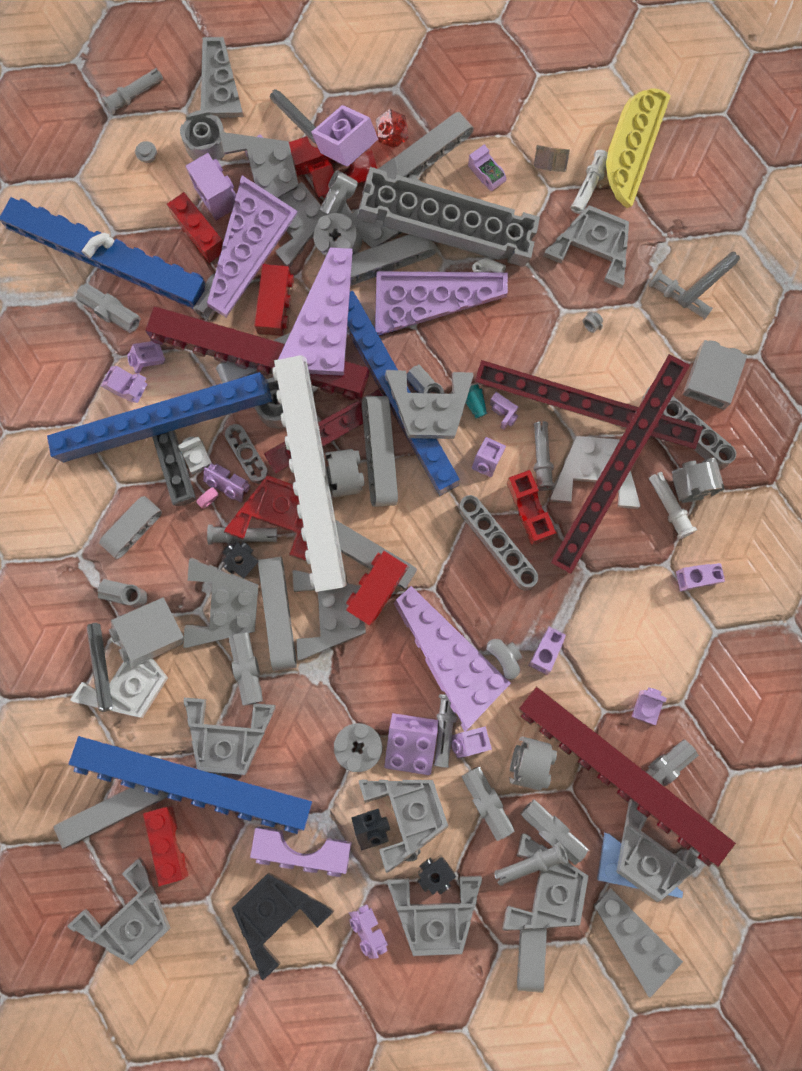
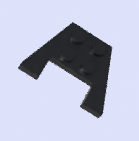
M271 873L266 874L232 907L262 980L267 978L280 965L278 959L264 943L299 909L305 913L317 928L334 912L331 907Z

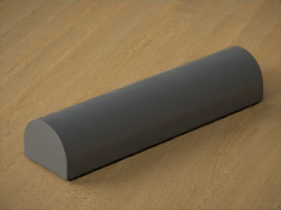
M173 430L153 436L172 505L183 506L194 502L196 497L183 454L178 447L180 444L176 431Z

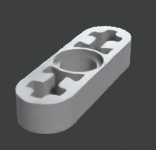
M237 424L230 425L225 431V437L249 479L254 483L260 484L268 475V469L243 427ZM232 432L240 433L239 437L243 442L239 445L236 439L232 438ZM249 448L253 451L252 457L247 460L242 459V450ZM255 463L257 468L262 470L261 477L252 476L255 472L251 464Z

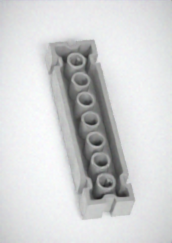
M370 167L357 215L358 220L374 224L375 219L383 221V227L497 260L502 256L508 257V263L522 267L531 259L535 243L531 240L537 233L540 217L525 212L521 216L514 215L515 209L396 175L395 179L387 178L386 171Z

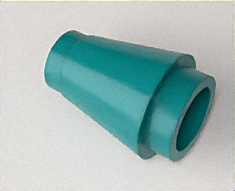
M478 384L470 386L465 403L475 419L488 413L482 388H479Z

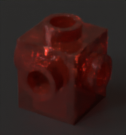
M389 109L376 119L379 143L396 148L409 139L405 115Z

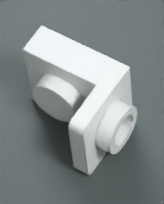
M188 437L182 441V444L178 445L192 475L204 470L205 467L208 468L212 464L206 448L199 437Z

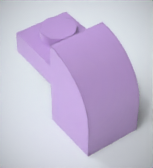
M118 366L110 367L101 387L128 401L138 403L148 384L145 382L146 378L140 374L132 375Z

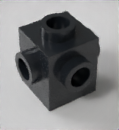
M237 541L234 544L229 543L222 551L223 567L231 574L236 572L243 579L259 561L252 554L254 550L245 542L242 544ZM237 556H242L240 560H235Z
M379 808L351 817L355 836L361 851L389 842L387 831L391 830L386 816H381Z
M441 854L434 860L431 857L420 865L421 870L418 871L420 878L417 881L425 892L429 890L432 895L436 892L440 895L451 887L449 882L456 878V874ZM433 873H438L439 877L433 879L431 875Z

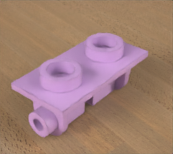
M210 464L208 468H204L203 481L209 487L220 490L230 499H236L239 502L243 501V492L247 493L250 488L247 480L236 474L228 479L230 471L218 464Z
M366 904L358 908L359 911L349 912L351 917L350 925L361 939L360 947L364 955L368 956L369 959L379 958L378 954L381 955L388 951L386 948L388 944L381 929L372 932L371 928L376 926L378 922L372 908H368Z

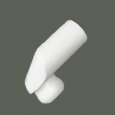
M108 233L96 235L88 241L82 253L91 258L101 245H104L105 248H110L114 243V239Z
M489 258L475 262L472 267L473 272L504 273L506 268L505 265Z

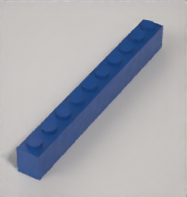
M10 197L0 215L1 223L8 230L189 308H194L205 291V282L201 275L195 272L190 274L176 264L171 266L158 256L150 257L139 248H129L118 239L114 240L110 248H105L104 245H101L91 258L87 257L82 253L83 248L92 237L101 234V232L95 231L94 233L80 223L73 224L62 215L54 216L47 209L33 207L24 199L20 198V200Z
M350 291L347 332L382 395L388 397L393 415L435 490L441 496L458 487L460 479L437 439L408 438L399 415L397 403L393 399L390 385L385 378L386 370L398 369L354 291Z
M259 372L47 435L50 455L52 458L64 463L272 402L268 380Z
M80 736L77 738L68 765L74 767L73 772L87 776L88 772L98 774L97 779L111 782L112 778L121 780L120 785L134 789L135 785L145 787L144 792L158 795L159 791L168 793V799L181 802L182 798L192 800L191 805L205 808L206 804L215 807V812L228 815L229 811L238 813L237 818L251 821L252 817L261 819L262 825L275 828V824L285 826L284 831L298 834L299 830L304 831L312 801Z

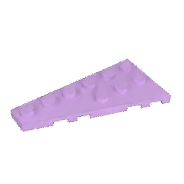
M241 176L216 274L207 301L208 307L224 317H227L297 215L295 209L244 176Z
M330 247L280 354L279 359L299 355L306 357L309 374L344 375L352 249Z
M377 271L375 330L378 335H382L507 297L508 273Z
M410 586L396 599L394 605L406 627H409L413 633L417 647L421 648L424 653L428 667L441 690L446 693L451 702L450 707L454 713H457L462 722L461 727L465 732L511 683Z

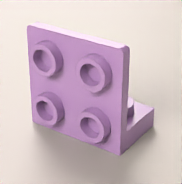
M392 713L384 767L386 769L431 775L439 720Z

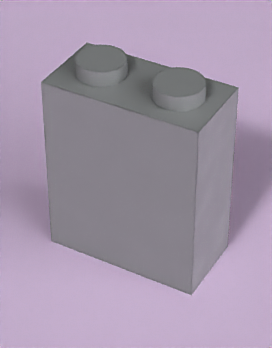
M704 340L699 347L682 395L725 410L731 404L748 355L743 354L736 348L723 347L716 341Z
M164 597L111 620V629H109L112 640L114 642L118 641L122 648L119 650L123 662L128 661L131 668L182 645L184 640Z

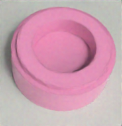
M212 487L196 503L204 509L217 499L219 493Z

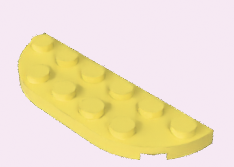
M651 88L641 91L627 101L608 150L606 160L608 180L615 198L626 208L633 206L671 96L660 89Z

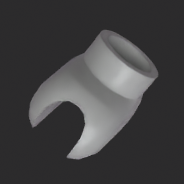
M500 639L490 640L487 643V652L494 655L500 662L504 677L513 680L520 673L517 661L522 658L521 653L513 642L505 645Z

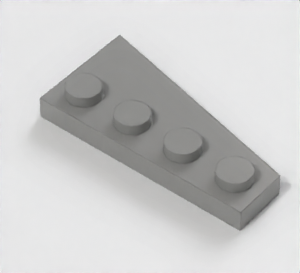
M203 37L201 110L209 111L210 114L219 118L244 117L224 37Z
M609 888L593 906L614 938L647 996L651 998L683 961Z

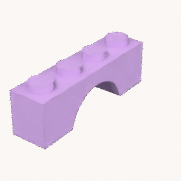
M258 826L255 828L250 858L256 859L258 864L270 865V861L280 863L279 867L294 869V865L302 866L303 871L317 873L318 869L326 870L329 876L341 877V873L346 874L348 870L352 842L328 838L323 847L318 851L303 854L294 851L288 846L282 830Z

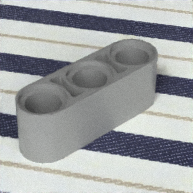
M146 496L139 498L103 535L99 544L115 559L121 558L159 519L162 511Z
M547 928L520 930L517 973L518 991L543 993Z

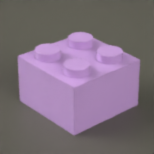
M344 105L340 106L311 132L321 154L347 167L378 140L371 119Z
M209 153L186 165L195 190L215 221L233 211L236 193L233 190L234 186L228 176L224 177L221 172L223 169L217 159L212 160Z

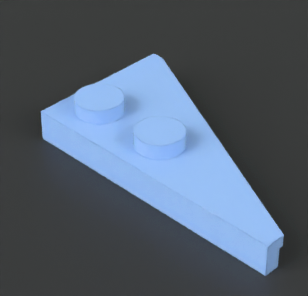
M604 833L597 880L639 889L616 872L621 843L610 834ZM676 887L668 895L682 898L683 892Z

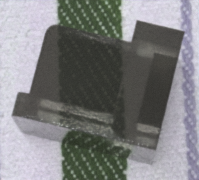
M537 145L534 167L548 171L566 172L570 149Z

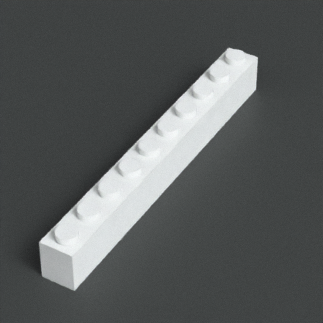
M299 355L274 360L275 367H273L272 371L274 379L278 381L279 385L277 399L283 407L281 422L283 427H286L288 435L285 436V444L287 449L290 450L292 459H289V466L291 472L295 474L296 482H293V489L295 495L299 496L300 505H297L299 518L303 519L304 528L301 529L303 541H307L308 550L305 552L306 561L308 564H311L312 569L310 583L312 587H315L316 592L347 586L307 359Z

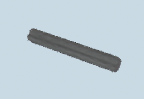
M277 89L272 90L270 99L316 144L311 133L316 127Z
M730 252L680 297L678 303L683 308L689 307L740 260V256L736 252Z
M92 623L87 625V634L98 710L107 712L112 710L113 706L101 625Z

